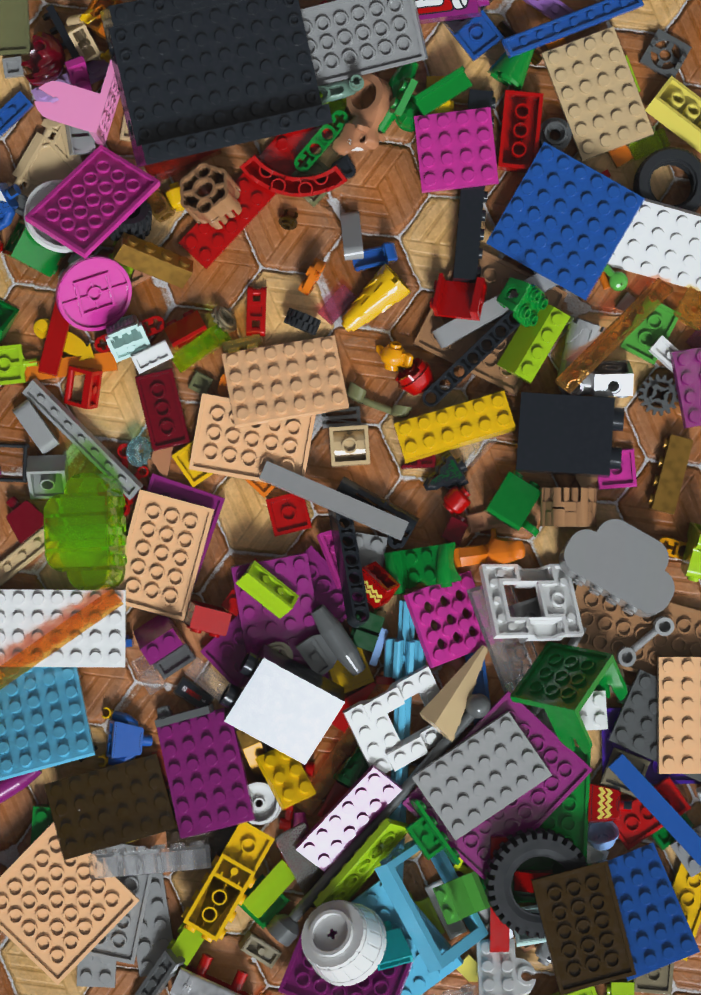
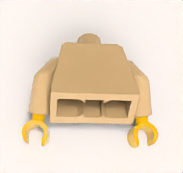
M88 9L83 14L69 16L64 27L79 55L84 57L85 62L89 60H105L107 63H110L109 49L105 53L99 51L85 23L89 24L97 18L90 14L93 10Z

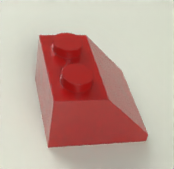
M193 309L183 314L184 318L178 321L173 319L166 323L167 327L164 328V331L175 350L209 332L198 310L195 312Z

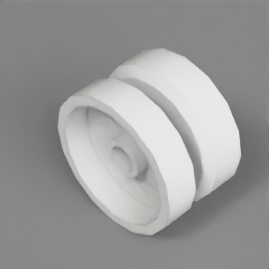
M255 782L249 784L256 820L249 823L257 825L271 823L279 816L282 810L268 783ZM257 800H262L263 805L259 807V804H256Z

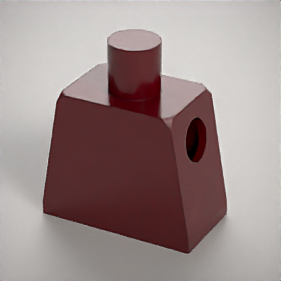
M13 496L6 502L12 510L6 516V519L21 544L51 522V519L29 500L21 504Z

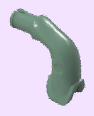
M355 74L350 79L318 86L319 92L323 94L321 98L322 104L355 94L364 87V80L360 75Z

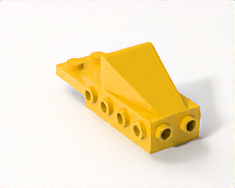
M247 822L238 824L220 857L216 855L211 863V866H213L210 873L206 872L201 881L204 884L200 891L197 889L191 900L194 901L190 908L186 907L181 916L184 918L182 921L185 923L184 928L193 933L196 930L202 933L201 938L210 943L212 940L216 942L218 939L222 940L227 932L225 926L228 921L232 923L237 912L234 910L238 904H243L247 897L244 893L248 887L252 888L257 878L254 875L275 839Z

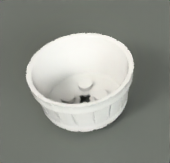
M344 900L329 901L311 912L302 929L301 943L305 957L321 978L336 986H351L365 980L377 969L384 956L387 936L385 926L378 914H375L376 912L362 904ZM331 929L337 931L334 939L328 937Z

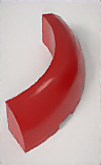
M255 154L240 166L249 178L262 187L281 195L293 197H308L329 192L348 181L337 164L318 174L294 176L273 169Z

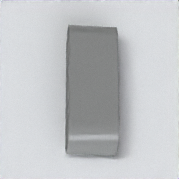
M359 211L340 213L345 261L364 259Z
M26 399L12 409L43 455L60 444L29 399Z

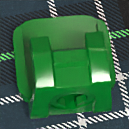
M511 277L496 299V302L503 308L507 307L513 311V317L525 327L535 326L538 322V312L541 309L544 310L548 305V299H546L545 294L538 286ZM512 290H517L519 294L517 298H508Z

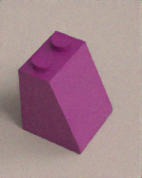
M157 615L133 631L138 646L150 666L186 643L172 619L163 615Z

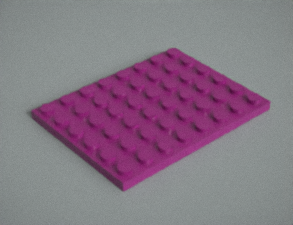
M509 690L490 708L488 714L481 718L456 745L506 711H509L552 776L456 841L418 786L402 801V804L418 818L420 816L410 803V800L412 798L418 801L421 800L427 808L425 810L426 813L436 820L438 830L444 832L449 839L447 842L451 848L454 847L459 853V857L482 879H486L484 871L485 868H489L487 861L490 858V836L505 837L512 835L515 837L517 836V831L522 830L525 833L527 828H532L535 831L593 771L575 752L561 743L557 735L524 704L512 702L510 698L512 693Z

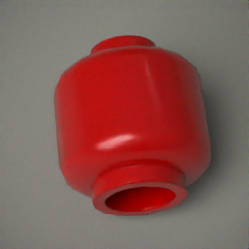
M454 486L443 496V506L451 514H461L471 504L469 498L471 494L465 487L460 489Z

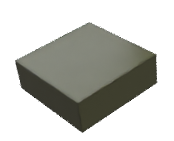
M196 370L188 388L201 395L202 393L207 394L214 379Z

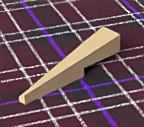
M484 645L474 653L420 712L422 719L435 727L440 734L451 742L455 739V733L458 726H460L462 715L466 709L467 699L472 695L476 679L483 667V661L486 654H488V649Z

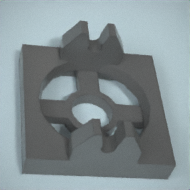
M658 28L639 63L667 79L671 75L675 78L692 47ZM661 41H669L666 48L660 49L654 45ZM674 45L679 50V59L675 58L671 51ZM663 50L670 53V59L667 61L660 58V52ZM651 51L657 54L659 61L656 65L651 59ZM671 62L675 64L670 69H661L664 63Z

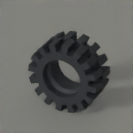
M289 308L284 323L316 335L321 320Z

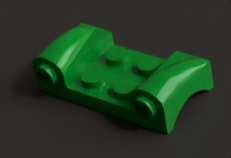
M455 542L384 553L386 571L400 584L394 595L405 593V589L439 584L441 588L451 587L452 582L461 581V576L454 565Z

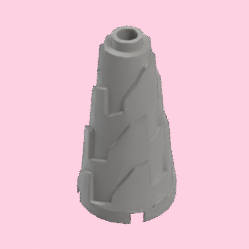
M570 317L562 352V361L556 379L557 385L559 376L565 370L570 368L584 370L607 328L602 326L600 330L601 326L578 317L574 322L575 317ZM572 382L569 386L576 387L578 382Z

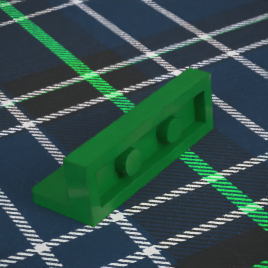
M463 66L414 96L413 101L423 116L428 115L472 87V83L465 74Z

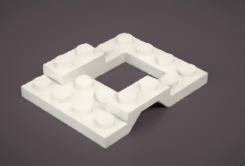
M481 564L479 566L493 639L525 638L526 641H561L564 637H582L584 635L572 578L568 577L561 570L559 564H548L539 568H522L518 564ZM504 585H514V588H536L542 617H510Z
M424 665L415 670L413 674L395 681L384 693L375 698L359 701L342 711L369 767L373 764L384 773L392 769L397 771L427 754V750L437 745L443 738V735L430 724L400 741L387 714L405 704L404 701L417 693H419L425 707L438 694L440 690L429 666Z

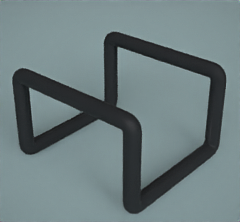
M0 443V447L23 448L22 478H0V482H28L26 479L27 448L30 445Z

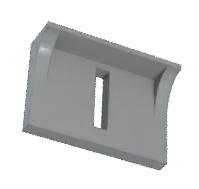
M65 125L69 155L91 154L96 149L95 140L88 131ZM88 133V136L72 137V134Z

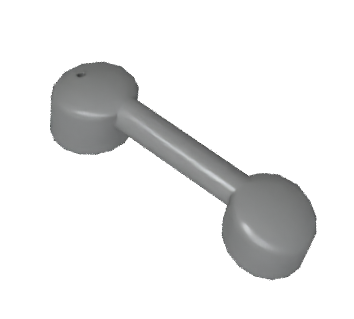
M666 616L657 617L653 621V628L631 647H621L617 651L616 658L618 663L624 667L632 666L636 661V652L657 634L662 636L670 635L675 628L674 622Z

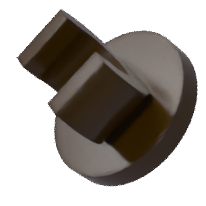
M286 209L278 222L283 229L293 230L297 227L298 213L295 212V215L291 217L287 215L288 209Z

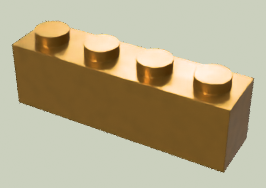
M123 232L113 250L114 261L179 288L184 287L193 273V260Z
M672 434L668 438L665 437L662 446L665 449L664 455L660 456L657 465L660 468L659 474H655L653 486H655L654 493H650L648 499L649 509L674 515L694 440Z

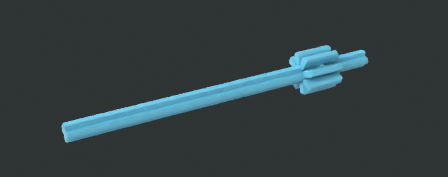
M399 600L397 638L390 637L385 640L383 675L385 677H392L395 681L413 674L415 670L426 664V657L418 638H415V627L405 600ZM412 697L404 701L405 704L394 709L393 727L400 741L410 736ZM409 764L397 771L391 770V779L400 786L408 778ZM401 803L389 816V819L406 823L407 808ZM405 837L392 850V852L399 848L404 849L403 845L405 844ZM404 862L395 867L402 882Z

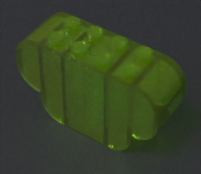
M76 474L66 483L64 494H57L51 497L45 505L44 541L46 560L54 570L67 572L70 583L79 590L114 589L121 584L125 577V565L127 564V556L125 554L127 540L124 535L126 518L123 510L125 498L118 479L108 474Z

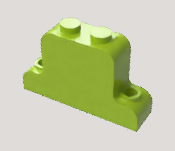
M690 522L681 571L687 576L688 580L698 582L701 579V524Z

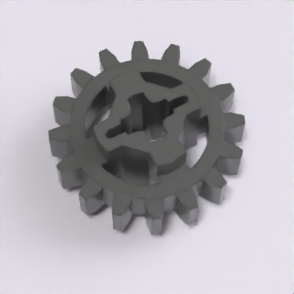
M658 374L655 375L654 380L651 376L648 377L649 383L643 381L642 385L644 388H639L638 390L642 392L638 399H643L640 406L646 405L645 412L652 410L653 416L657 412H659L660 416H663V411L667 414L671 413L669 408L675 409L674 402H679L678 398H676V384H671L673 379L671 378L667 381L666 375H663L660 379ZM657 382L664 383L668 387H660ZM650 387V397L647 398V390ZM656 390L658 392L666 391V393H664L661 396V399L655 398L652 400V398L655 397V395L657 394ZM669 393H671L670 402L667 401ZM651 403H657L661 408H656Z

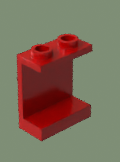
M439 273L438 280L434 282L435 295L430 300V308L433 309L434 315L480 321L487 290L485 278L477 277L476 284L445 280L444 274Z

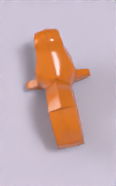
M491 528V538L486 544L455 548L454 565L457 568L484 563H514L525 557V546L523 541L497 537L496 528Z

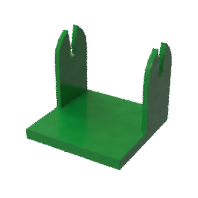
M548 641L512 692L510 698L512 702L544 708L560 742L574 752L575 739L583 753L587 754L592 748V741L580 717V710L595 688L598 691H606V697L609 699L611 697L610 685L620 701L626 697L628 691L613 654Z

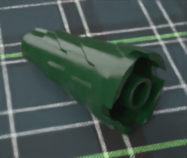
M358 743L333 776L334 780L346 785L348 788H351L369 769Z

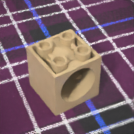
M368 425L329 427L332 467L370 465Z

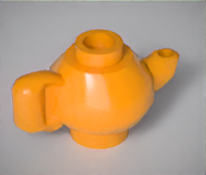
M391 341L386 347L376 345V352L379 354L382 362H384L386 370L398 371L399 366L402 368L412 367L413 355L406 352L400 342Z

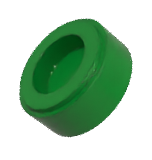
M527 520L524 521L522 528L536 537L539 529Z

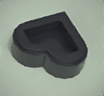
M348 154L332 163L331 167L337 164L347 179L355 176L356 169Z

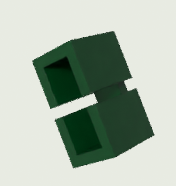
M368 606L370 613L368 621L358 628H352L350 638H353L352 641L356 647L373 652L385 620L386 612ZM357 614L356 618L361 620V617Z

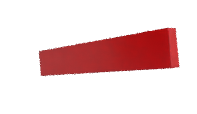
M490 836V859L494 857L492 854L494 849L498 851L500 848L499 844L502 841L504 843L508 841L507 836ZM490 906L489 951L509 952L510 929L500 921Z

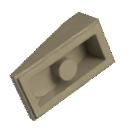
M250 930L247 931L238 945L241 951L271 969L282 954L280 950Z

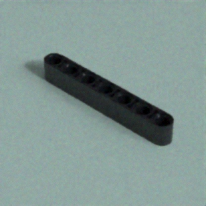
M510 310L423 393L422 402L425 406L434 407L520 325L519 322H510L509 315L513 314V311ZM503 327L506 333L504 336L499 337L496 335L495 329ZM489 340L492 344L491 349L484 350L481 342ZM468 354H476L478 357L477 362L470 363L467 360ZM457 366L462 367L464 370V374L460 377L455 376L453 373V369ZM440 381H449L450 388L442 390L439 386ZM426 394H435L436 401L428 403L425 399Z
M328 509L347 622L351 627L358 628L368 621L370 613L354 522L352 519ZM339 521L343 522L345 527H342ZM342 540H345L348 543V546H346ZM346 558L351 561V564L346 562ZM349 576L354 579L355 583L349 580ZM352 595L357 597L358 602L353 599ZM355 614H358L361 620H358Z

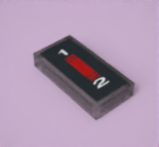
M185 676L181 678L173 691L174 694L196 708L211 704L216 697Z

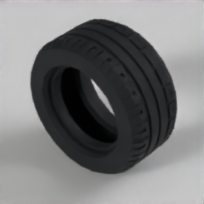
M665 147L658 151L656 150L645 158L634 176L633 191L646 199L660 202L652 193L650 186L651 176L659 167L666 165L677 166L689 177L691 189L686 201L671 206L693 212L700 208L701 161L696 155L683 148Z

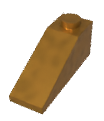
M237 729V736L256 782L265 781L266 779L255 761L258 756L266 753L262 741Z

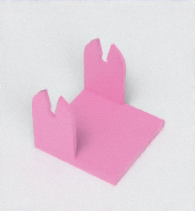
M110 60L100 93L60 81L47 82L38 88L53 98L57 97L59 99L54 103L34 101L37 110L43 117L88 131L95 140V144L105 147L120 99L112 60ZM88 133L75 134V136H88Z

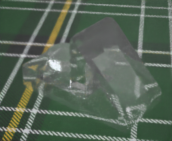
M144 655L131 662L137 678L142 681L149 695L167 686L155 665L152 664L150 666Z

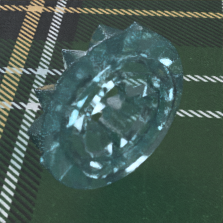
M137 436L128 443L126 457L131 465L142 467V465L147 464L148 459H151L150 453L153 450L150 447L151 442L147 438ZM141 449H143V453H140V454L136 453V452L140 451Z

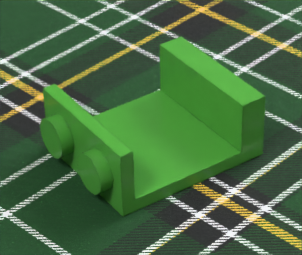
M475 871L433 888L447 925L490 908L480 878Z

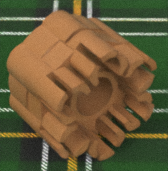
M201 163L180 180V203L198 224L200 222L202 224L209 223L215 229H222L223 226L218 221L220 220L225 225L228 221L225 214L229 218H233L236 216L232 210L238 215L241 213L242 207L237 200L240 196L239 191H241V188L225 169Z
M541 488L540 526L596 527L597 488Z

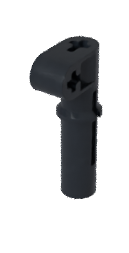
M345 476L336 489L338 492L380 509L357 496L358 493L392 512L396 517L409 522L405 530L408 536L403 535L402 542L395 543V539L388 535L387 542L394 549H400L406 544L420 519L391 503L389 498L384 499Z

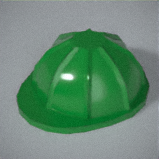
M411 95L401 117L397 116L395 118L398 127L407 132L415 131L414 116L422 115L413 101L414 95Z

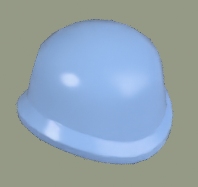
M613 821L588 824V842L593 848L605 851L614 846L616 839L619 837V830Z

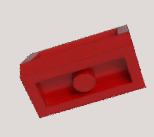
M68 365L63 403L83 409L98 408L103 371ZM75 371L85 374L82 401L71 399Z

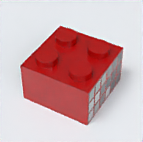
M190 600L185 620L182 622L192 632L201 633L204 631L209 633V636L220 638V635H227L232 613L223 607Z

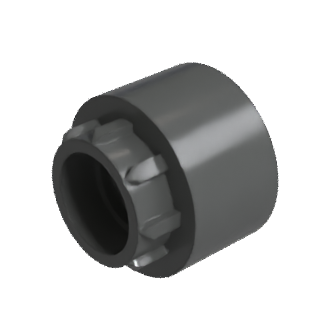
M550 118L544 121L540 127L539 146L541 147L546 142L556 149L563 151L568 146L572 136L569 124L561 118ZM556 131L559 134V139H551L549 133Z

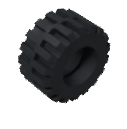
M147 200L108 236L111 237V240L118 241L123 232L134 235L142 240L150 234L152 209Z

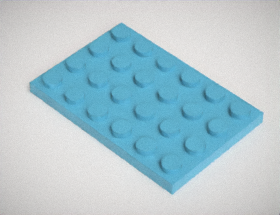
M380 880L351 901L352 903L362 904L376 912L375 914H378L382 922L391 921L392 929L401 928L414 958L401 995H422L463 964L464 961L459 956L443 969L429 973ZM414 902L442 954L452 946Z

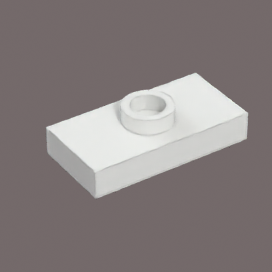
M162 340L131 355V359L139 374L174 357L166 340Z

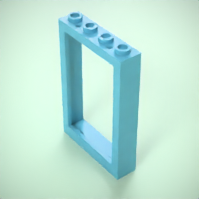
M411 840L403 845L404 849L399 848L392 852L391 858L388 856L380 860V865L374 870L429 973L446 967L489 933L476 912L463 918L470 933L445 952L440 953L395 869L396 866L420 851L416 843ZM441 850L431 858L443 883L458 878L444 850Z

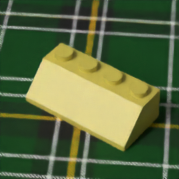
M671 75L645 111L701 153V98Z

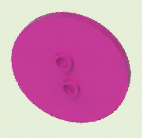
M89 255L86 259L82 257L71 263L60 276L56 287V304L63 318L75 328L84 331L103 330L107 326H112L119 321L127 311L132 296L131 281L125 269L109 257L102 255Z

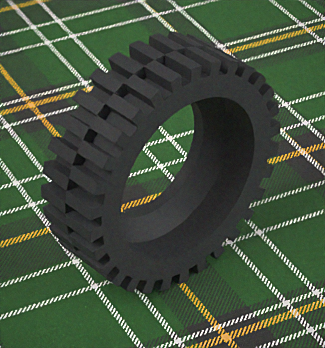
M527 828L525 833L519 830L516 832L517 836H507L508 841L506 843L502 841L499 844V850L494 849L492 852L494 857L488 859L487 864L489 868H485L484 871L486 879H484L485 894L495 914L509 929L515 930L522 936L525 933L530 938H534V935H537L538 938H544V930L539 913L524 910L516 903L513 897L511 883L516 869L524 861L538 856L556 860L565 870L587 865L588 863L581 851L562 834H557L550 829L545 831L543 828H537V831H534L532 828Z

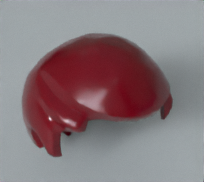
M37 31L32 37L34 49L30 50V60L22 62L21 65L29 67L32 71L31 74L24 75L32 85L42 86L59 78L66 58L64 49L57 38L49 33Z

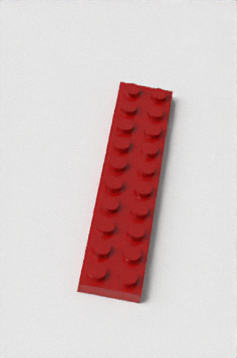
M322 126L278 135L258 157L273 169L292 175L296 170L294 166L295 158ZM325 129L322 132V137L328 139L333 132L330 129ZM312 144L310 152L314 154L320 146ZM307 152L304 153L307 157L303 161H298L299 166L309 157ZM244 172L235 181L241 188V191H239L240 196L237 199L242 207L241 213L238 215L232 210L236 216L233 218H229L225 214L228 218L227 223L224 225L220 220L218 221L223 226L222 229H215L209 223H196L178 242L206 270L277 194L257 184Z

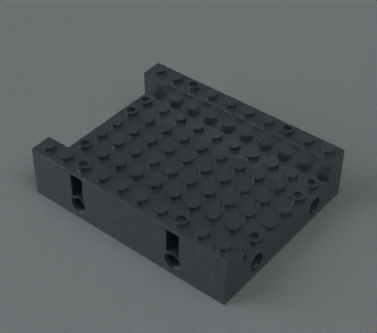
M136 0L108 6L100 11L137 167L333 123L329 103L322 105L299 0Z

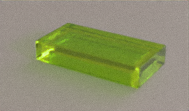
M664 128L654 131L652 136L628 144L634 161L648 156L656 150L671 146Z

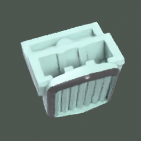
M134 314L121 317L115 324L106 328L107 335L105 340L116 363L151 346L142 323L138 321L137 316Z

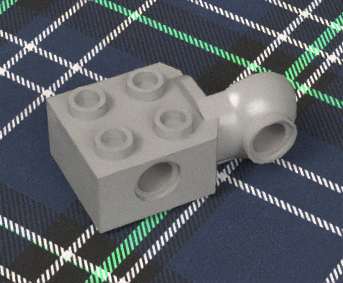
M629 360L590 361L587 365V370L570 368L562 372L558 379V388L564 395L617 396L618 398L633 396L634 373ZM572 382L579 383L576 387L569 386Z

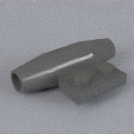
M324 604L317 606L311 611V615L320 634L310 635L297 644L296 648L311 670L320 675L332 669L337 660L353 676L361 673L366 667L356 645L340 621Z

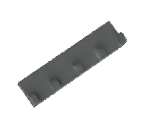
M171 949L165 950L135 995H160L162 990L168 987L171 977L177 974V969L185 962V958L182 956L177 957Z

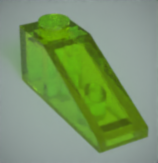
M217 325L212 326L176 352L171 359L180 373H182L231 340V337Z

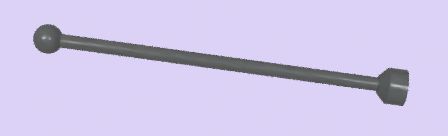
M475 693L467 699L466 711L462 715L454 741L451 742L443 736L401 785L402 791L335 860L289 914H276L266 925V929L278 942L289 947L298 937V921L313 905V902L318 898V894L325 890L330 884V880L337 876L345 863L350 861L355 851L366 842L367 837L375 832L380 822L388 818L415 788L417 784L413 780L412 775L442 756L475 718H483L488 714L491 704L487 696Z

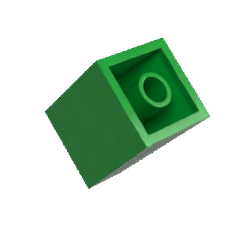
M19 219L2 251L3 254L50 278L57 272L60 259L66 255V253L46 249L37 243L29 234L22 219Z
M514 470L513 473L509 471L484 511L504 522V524L515 531H519L539 498L541 491L538 490L540 488L539 485L532 481L527 483L523 480L524 476Z

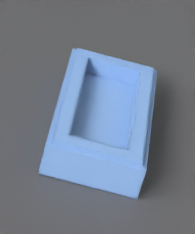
M382 627L369 661V664L372 666H377L388 634V629Z

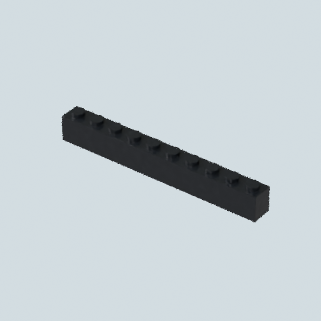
M470 89L467 110L486 107L495 109L496 97H492L493 91ZM492 116V125H494V116ZM485 186L460 189L453 281L476 283L477 277L481 276V267H478V259H482L483 248H479L480 240H484L485 229H481L482 221L485 222L486 210H483V203H487L488 191H484Z

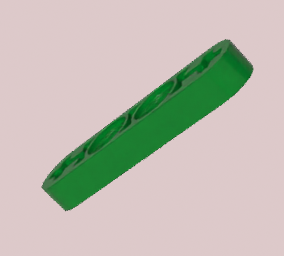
M338 110L331 115L332 125L336 122V116H344V123L339 122L336 126L339 129L338 131L331 125H323L294 160V166L298 172L305 173L309 171L342 132L345 124L348 123L346 112ZM325 129H330L333 132L331 139H324L322 137V132ZM312 144H318L321 147L318 154L310 152ZM307 152L314 160L311 161L309 158L306 162L307 167L303 166L300 168L298 161H303L307 157L304 153Z

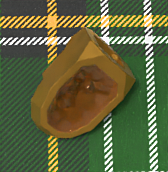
M156 190L146 199L147 203L151 205L152 214L158 222H164L174 216L175 210L160 190Z

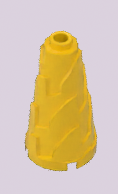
M384 264L374 275V278L363 288V292L351 304V307L342 318V326L348 332L350 330H357L365 323L372 321L381 312L383 313L396 302L401 301L411 293V290L387 264Z

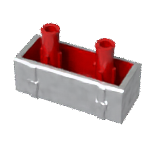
M202 953L197 968L182 965L169 993L171 995H252L242 990L249 975L243 970H237L231 985L207 974L214 957L206 953Z

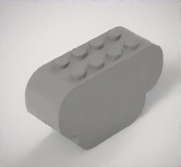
M610 519L601 524L595 531L584 529L576 532L565 543L560 552V568L568 577L572 578L574 584L580 587L582 585L588 587L590 593L596 596L602 595L606 598L605 601L611 605L616 606L618 604L629 615L635 614L645 618L654 616L668 606L674 595V581L669 573L665 571L669 561L666 547L660 541L623 520Z

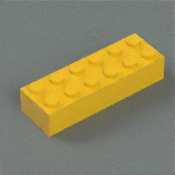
M505 391L394 423V429L405 464L513 432L516 428Z

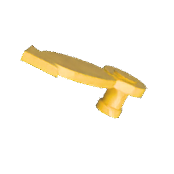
M41 318L35 322L33 329L38 338L46 339L51 320ZM68 332L64 352L81 357L79 361L95 358L90 343L86 346L78 336Z

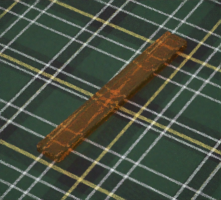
M657 278L555 379V383L570 394L673 292V287Z

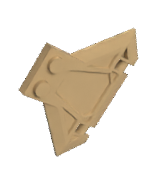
M49 119L43 120L41 125L46 129L43 134L36 132L12 175L17 177L13 184L18 185L20 188L23 182L27 183L24 190L20 189L21 194L29 197L36 187L45 182L64 180L82 163L81 155H69L65 124ZM52 132L55 133L54 139L50 140L49 137ZM7 182L9 187L13 185L12 183Z

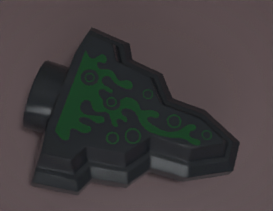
M448 451L441 456V461L435 465V472L427 477L423 486L426 491L437 490L443 486L447 488L454 486L462 487L469 483L464 474L468 469L460 457L455 459L451 452Z

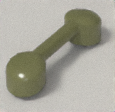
M350 381L346 393L353 401L398 418H406L410 415L412 407L394 404L390 407L366 398L367 391Z

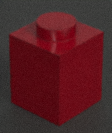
M456 515L455 518L451 516L441 537L459 545L469 525L465 523L467 519Z

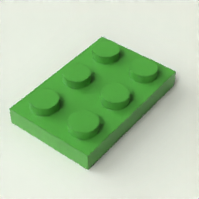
M646 296L620 348L654 365L657 358L648 350L661 335L668 340L681 314Z

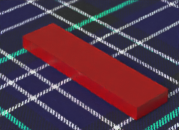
M56 301L38 368L39 373L58 376L70 324L59 312Z

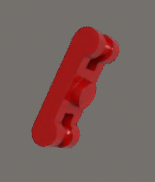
M247 287L246 336H252V334L266 335L267 287ZM253 296H261L260 301H253ZM252 321H260V327L252 326Z

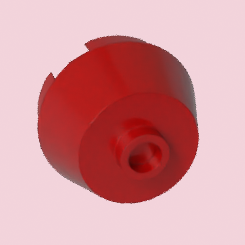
M419 358L413 359L412 367L406 368L403 373L399 371L395 377L398 387L413 396L426 391L434 379L429 363Z

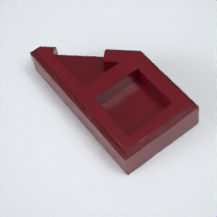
M436 455L406 464L404 462L401 469L435 468Z

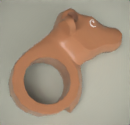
M374 74L362 75L364 87L355 94L346 97L348 111L352 120L345 124L340 136L333 141V150L339 155L345 156L352 152L374 150L378 147L379 141L385 142L386 138L379 133L378 127L390 108L389 105L393 99V94L389 83ZM375 86V100L368 108L362 109L361 101L363 95L369 88Z

